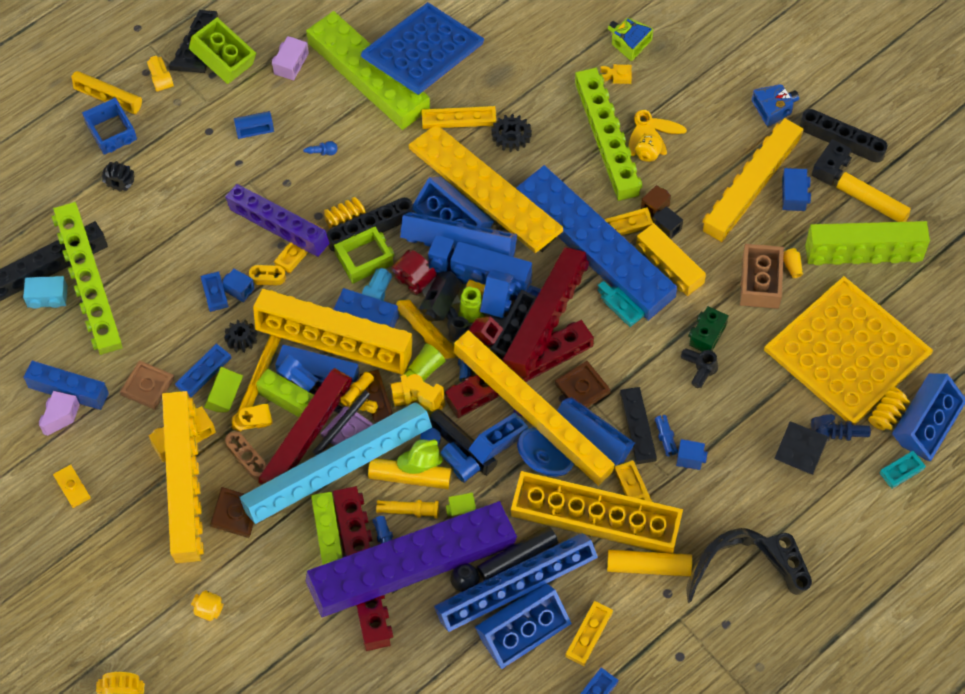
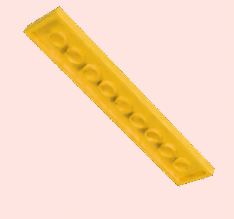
M440 126L431 127L409 144V149L508 232L517 234V239L534 253L538 252L563 232V226Z

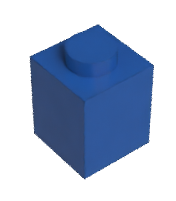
M234 268L223 278L224 291L243 303L255 289L253 279Z
M681 439L676 466L700 470L702 463H706L708 451H704L705 443Z

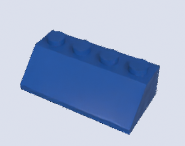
M429 177L413 203V210L418 214L485 228H491L494 223L491 218L442 177Z
M929 373L892 433L903 448L910 452L914 451L917 456L927 461L933 459L965 405L964 395L948 374Z
M546 583L528 592L475 626V629L486 649L498 666L503 669L572 623L556 589Z

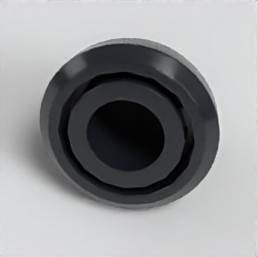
M466 563L454 568L450 579L453 587L463 592L479 584L480 576L474 566Z

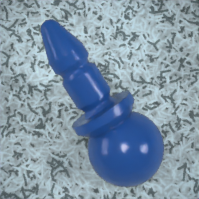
M327 141L325 144L320 143L319 146H309L303 149V152L332 156L336 154L338 147L335 142Z

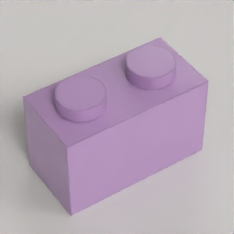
M287 36L286 40L281 43L277 56H274L271 65L273 66L274 74L295 80L309 54L307 42Z

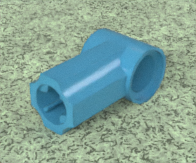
M384 268L376 269L369 285L364 287L362 294L384 301L385 291L392 278V274Z

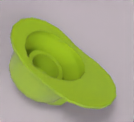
M423 439L416 441L411 450L403 453L397 459L399 469L409 474H418L440 465L443 457L439 453L437 440Z

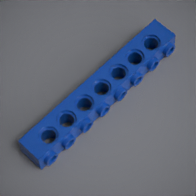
M580 533L435 605L434 608L442 626L450 632L598 558L592 540L585 534Z

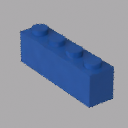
M287 345L282 346L275 363L277 370L285 358L291 355L303 365V368L319 379L316 382L319 387L333 368L350 376L352 383L356 382L359 376V366L356 363Z
M31 361L23 377L30 389L52 395L53 391L74 395L77 397L79 404L98 410L102 409L109 395L104 382L36 361Z
M572 397L563 400L557 410L558 413L607 456L615 466L624 463L635 442Z

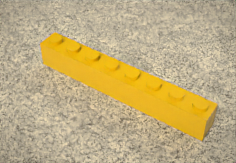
M785 118L780 124L777 123L775 125L772 135L765 138L763 146L755 151L751 162H746L741 175H736L733 185L727 187L724 191L723 198L715 202L713 211L705 215L702 221L704 223L703 232L720 242L724 241L799 143L803 128Z

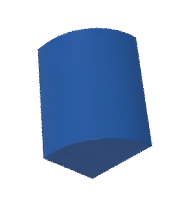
M270 111L234 118L238 139L274 132Z

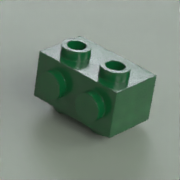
M707 306L704 312H700L696 321L698 322L696 328L692 327L689 332V346L699 351H713L727 326L729 315Z

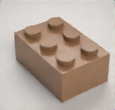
M755 244L744 245L740 306L779 309L782 299L784 247Z

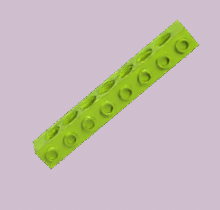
M597 67L575 72V85L617 200L621 201L638 197L640 195V188H642V181L636 175L637 168L635 162H632L630 159L631 151L625 145L624 133L620 132V122L618 117L615 118L614 105L608 100L609 92L607 88L604 89L602 74L598 73Z
M73 202L53 208L55 215L51 217L54 226H59L60 229L57 236L60 244L64 243L66 250H63L66 262L70 261L71 267L68 270L71 279L75 278L77 285H74L77 297L81 296L83 301L79 303L82 314H87L88 320L85 321L88 332H93L94 338L91 339L94 350L98 349L100 355L122 349L119 333L77 204ZM67 224L74 225L71 229L64 228ZM73 241L80 242L77 246H70V243ZM79 258L85 259L82 264L75 263ZM83 276L91 277L90 280L86 282L81 280ZM90 293L96 294L94 299L86 298ZM95 311L102 312V315L99 317L92 316ZM105 328L108 330L104 335L98 334L100 329Z

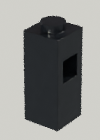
M452 271L438 272L418 310L428 321H443L463 283Z

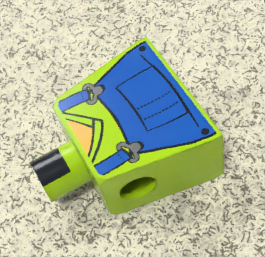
M627 18L621 25L612 21L608 26V30L613 33L612 45L630 61H633L653 38V28L631 18Z

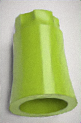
M471 286L466 287L460 297L461 303L458 316L464 317L469 323H472L476 318L485 317V313L480 312L482 304L480 291Z
M425 343L420 353L407 367L404 375L408 377L409 375L417 374L422 377L424 382L446 360L436 348Z

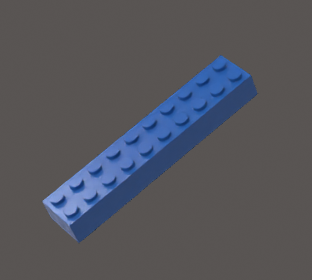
M545 165L516 187L518 191L563 226V232L558 237L569 248L586 252L589 266L611 287H619L644 311V317L648 321L676 298L677 286Z

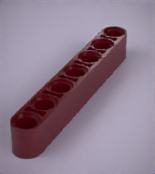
M336 368L330 371L260 475L258 480L260 485L267 483L299 464L339 404L340 398L344 396L351 386L352 378Z

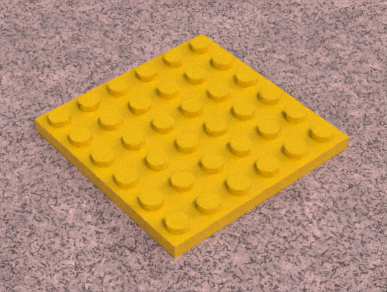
M845 276L764 347L766 353L846 422L851 421L852 425H856L881 402L886 392L890 391L891 386L897 387L933 352V349Z

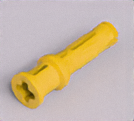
M420 499L416 500V502L377 500L376 513L415 515L417 518L429 516L438 519L439 500L435 502H422Z

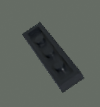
M640 387L620 390L630 439L635 442L633 452L636 464L657 461Z

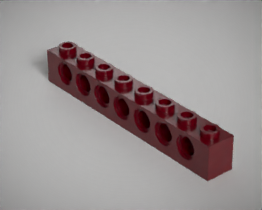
M582 319L568 324L561 331L553 332L550 341L546 342L542 356H539L540 359L536 361L535 369L530 372L528 378L519 377L528 382L592 348L594 336ZM550 348H555V349H557V350L551 351V350H549V349H550ZM478 375L469 376L464 382L459 385H452L445 391L446 402L457 419L500 397V395L490 386L482 387V384L487 383ZM465 393L472 394L471 396H464Z
M357 486L333 491L346 556L370 548L369 542H373L371 530H366L365 526L366 523H369L367 512H362L361 505L365 504L363 493H358ZM350 508L356 509L353 513L346 512ZM353 527H359V528H360V529H359L358 531H356V532L351 531V528H353ZM358 545L364 546V548L359 551L354 549ZM385 595L356 605L366 651L391 646L390 639L394 638L391 625L387 626L386 619L389 618L387 606H383L381 601L385 599ZM371 602L377 604L374 608L366 607ZM373 622L381 623L377 628L370 626Z

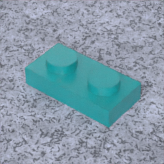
M911 451L880 470L879 474L890 488L893 489L923 471L926 466L917 454Z

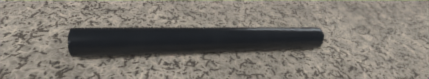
M366 390L361 393L312 451L315 455L324 451L369 398L370 394Z

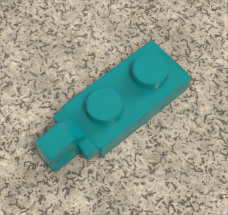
M605 281L598 285L597 291L602 295L601 299L629 327L644 317V311L619 287L613 286L611 288Z

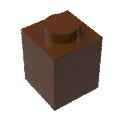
M656 185L642 198L641 209L648 207L650 216L653 218L658 210H663L666 206H670L671 195L666 189Z

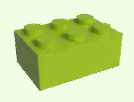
M218 17L191 37L189 49L227 84L250 68L256 56V52Z

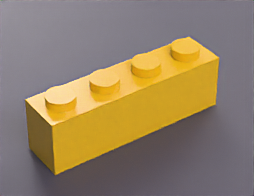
M654 223L637 235V250L641 254H645L649 261L655 267L657 266L677 286L678 291L689 296L705 283L706 273Z

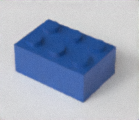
M343 288L333 309L362 319L365 318L375 323L385 324L392 328L395 327L399 318L397 305Z

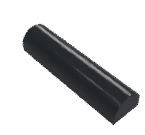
M522 289L502 325L503 330L490 348L502 361L537 298Z
M437 409L430 415L432 428L437 429L441 437L448 443L454 442L467 457L471 456L479 465L480 472L487 476L494 470L498 460L493 457L482 464L469 451L470 446L475 440L442 410Z
M546 526L478 565L477 570L485 581L558 545L557 536L550 526Z

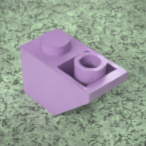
M53 391L51 398L47 399L46 411L39 420V426L44 435L48 436L74 422L80 406L76 396Z

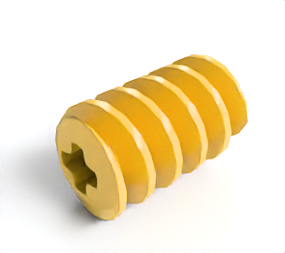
M352 197L351 202L345 200L344 205L339 203L338 209L335 206L331 207V212L325 209L324 217L328 228L331 229L334 226L340 225V223L352 220L353 217L356 218L360 214H365L366 211L362 203L356 197Z
M891 386L890 391L886 392L881 403L877 405V410L872 412V416L868 418V421L879 430L887 429L891 431L893 427L890 423H897L894 416L897 418L902 416L898 410L906 411L903 404L910 405L911 403L901 390Z

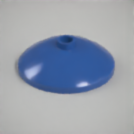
M535 427L524 430L517 441L519 454L523 461L534 471L542 475L558 477L566 475L572 469L574 463Z

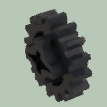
M511 114L509 118L507 115H504L503 120L497 118V123H493V129H491L492 141L496 142L497 147L502 145L503 151L506 148H509L510 152H512L513 148L519 151L520 146L525 148L526 143H530V137H532L531 125L527 124V119L521 120L520 115L517 118H514V114Z

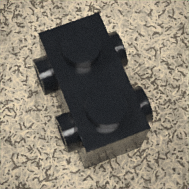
M832 139L814 164L811 176L832 186L835 180L838 181L843 174L842 169L849 166L852 157H850L852 149Z

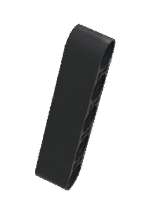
M807 109L803 112L800 122L803 132L828 143L833 139L851 148V153L869 161L879 163L884 160L888 147L885 140L814 109Z
M403 197L331 228L327 232L330 243L328 245L329 249L335 252V244L373 227H376L379 233H383L401 225L403 215L413 212L412 201L409 198Z

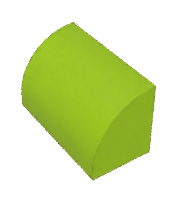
M220 367L204 408L215 412H228L243 375Z

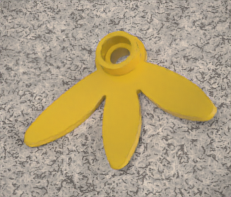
M640 110L634 116V122L637 126L632 132L628 144L631 156L636 155V145L644 134L658 136L662 143L660 154L666 155V146L656 130L668 134H684L687 132V129L669 120L652 118L649 111ZM640 118H645L646 122H642Z

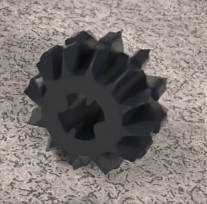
M115 161L114 163L109 162L103 169L102 182L106 183L107 187L121 192L122 190L127 191L133 185L135 176L130 166Z
M237 319L236 324L230 323V328H225L224 340L228 348H234L236 353L240 349L245 353L246 348L252 350V344H257V330H255L252 323L248 324L246 319L242 323Z

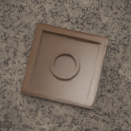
M139 360L122 387L120 395L156 410L162 400V393L167 392L175 377L171 373Z

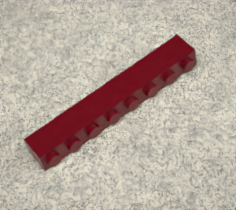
M566 247L561 252L503 358V362L518 376L528 378L530 372L535 369L536 361L539 356H542L546 342L550 341L554 327L558 326L559 318L562 313H565L569 299L573 298L576 286L580 285L583 273L588 270L589 261L587 260L586 252Z

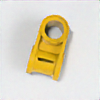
M268 404L243 408L232 417V425L237 430L263 428L273 424Z

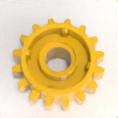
M110 672L104 674L102 679H98L96 692L97 694H144L145 683L140 681V677L134 673Z

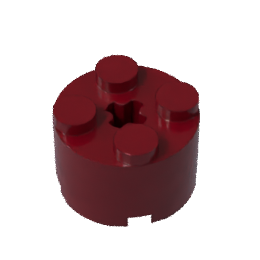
M407 250L392 266V271L396 274L394 279L401 285L405 283L409 286V291L416 296L429 285L437 274L433 267L431 269L428 268L427 264L429 262L414 250L411 252Z

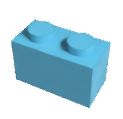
M64 276L25 278L23 298L27 307L34 309L66 306L68 285Z

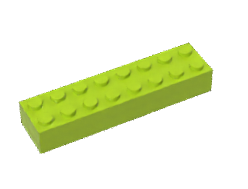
M332 11L306 30L308 44L402 130L422 116V109H430V98L424 91L417 95L361 57L362 51L371 44L335 11Z

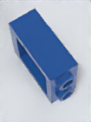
M116 98L82 112L85 124L103 155L114 152L116 149L137 140L135 130ZM118 115L126 130L102 141L94 126Z

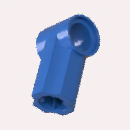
M288 355L276 371L287 380L293 381L297 386L309 392L319 379L303 368L299 361Z
M454 442L448 443L440 452V455L453 468L455 475L463 483L480 471L477 462L471 456L467 457Z

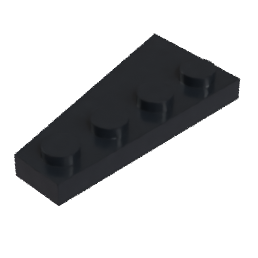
M199 10L190 26L188 35H185L182 46L180 49L178 48L174 60L169 64L170 70L206 72L207 65L189 49L191 37L218 17L217 11Z

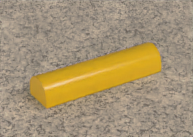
M80 71L74 72L71 76L73 89L104 102L116 98L123 110L135 115L141 108L142 98Z
M844 172L836 187L839 190L896 222H906L909 218L910 207L847 172Z
M380 458L370 461L368 469L369 479L448 490L452 475V468L439 466L418 474H409L399 469L397 461Z
M608 550L607 572L690 577L692 573V554Z

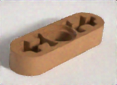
M229 433L225 439L228 450L249 475L258 481L262 473L256 472L253 464L256 463V466L264 471L267 466L266 462L241 433ZM233 439L235 441L238 440L239 445L241 447L240 449H238L235 443L231 442ZM245 452L253 454L249 460H243L241 456Z

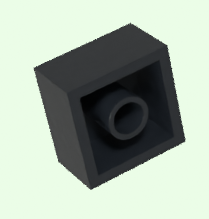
M790 421L774 459L814 475L829 437Z

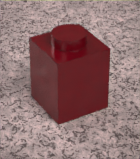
M491 316L476 318L469 329L484 345H493L503 330Z

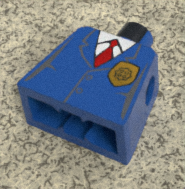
M781 84L755 89L752 96V102L767 127L789 116L793 110V102L799 101V95L796 90L787 93Z

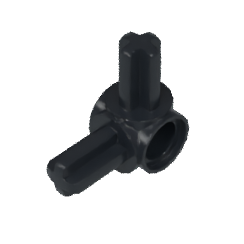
M450 307L446 315L449 339L456 342L474 323H469L464 317L458 316L453 307Z
M687 348L683 349L681 358L696 364L698 370L691 384L697 389L702 388L707 377L712 376L718 371L717 355L711 350L698 353Z

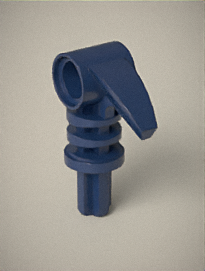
M832 414L811 419V430L828 437L831 436V439H835V436H838L840 440L845 437L846 441H851V437L868 438L871 435L870 426L852 425L851 421L845 422V425H842V421L835 424V416Z

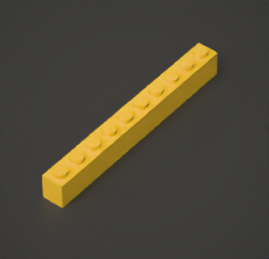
M469 330L454 343V354L595 484L599 486L612 474L615 464Z

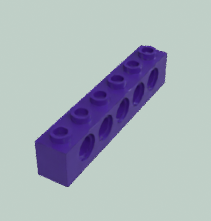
M236 184L225 196L232 212L317 257L330 244L326 230L239 184Z

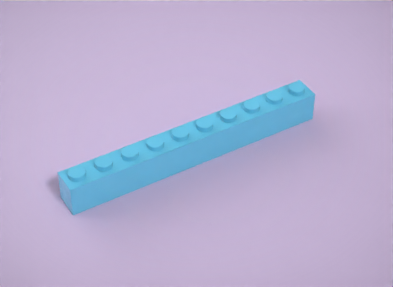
M414 402L244 494L239 498L245 513L257 524L432 428L427 411L417 402Z

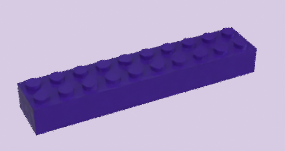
M500 501L307 570L305 581L319 614L323 618L450 571L461 564H468L504 551L515 544L517 535Z

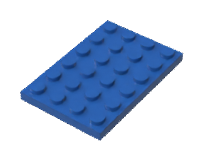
M427 2L364 49L361 57L419 95L483 44L484 38Z

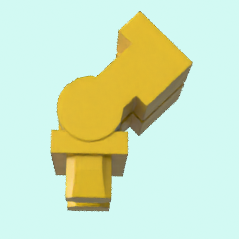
M412 374L408 377L402 375L400 376L401 382L391 384L395 407L406 405L407 407L417 402L427 411L429 418L437 409L442 410L445 407L443 387L437 383L433 387L423 382L422 377L417 374Z

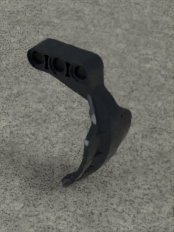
M738 528L719 535L703 550L688 580L686 592L687 602L690 603L698 583L714 555L722 549L739 544L745 546L756 545L782 575L787 588L792 594L799 595L809 589L812 585V579L795 539L791 534L781 533L765 537L748 528ZM779 540L785 542L786 548L781 547ZM788 560L793 561L794 568L789 566ZM796 579L803 583V588L797 585Z

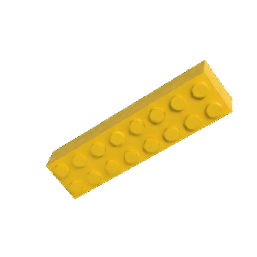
M263 288L253 306L255 330L401 375H404L412 357V333H408L405 330H398L385 324L375 323L365 318L355 317L349 313L335 311L329 307H322L309 301H302L293 296H286Z
M187 391L162 393L170 554L176 564L201 561V555L204 554V544L201 542L200 534H203V525L200 522V517H198V514H202V506L197 496L201 494V488L196 476L200 474L199 463L195 456L198 455V444L194 437L197 435V425L193 417L196 416V406L193 404V398L189 397Z
M524 471L520 473L511 506V517L660 553L674 552L683 509Z

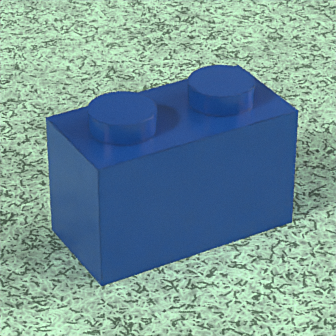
M784 168L782 176L783 210L805 211L807 204H810L811 193L808 192V188H810L811 178L807 177V169Z
M438 235L435 236L428 252L429 269L433 267L436 274L438 272L451 271L450 260L455 250L454 240Z
M493 269L490 271L486 279L480 312L503 318L506 312H510L512 306L510 295H513L516 283H513L514 275Z

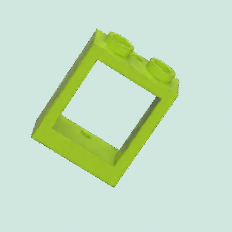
M376 227L334 245L335 255L352 284L373 275L376 269H386L393 266L395 254L390 246L387 247L385 236L382 232L379 233ZM375 240L384 255L355 267L347 252Z

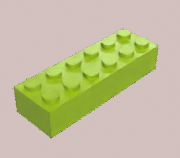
M927 221L811 224L805 243L807 263L814 265H840L843 263L878 264L881 262L899 263L909 261L916 263L923 261L930 243Z

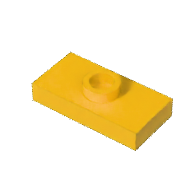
M71 464L53 474L72 508L91 499Z

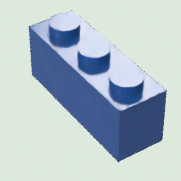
M513 413L479 434L470 446L469 451L483 464L516 443L521 433L529 426L516 413Z

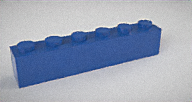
M408 212L402 217L400 238H405L407 242H424V245L431 247L435 236L438 235L454 240V248H456L459 241L511 257L515 255L517 234Z

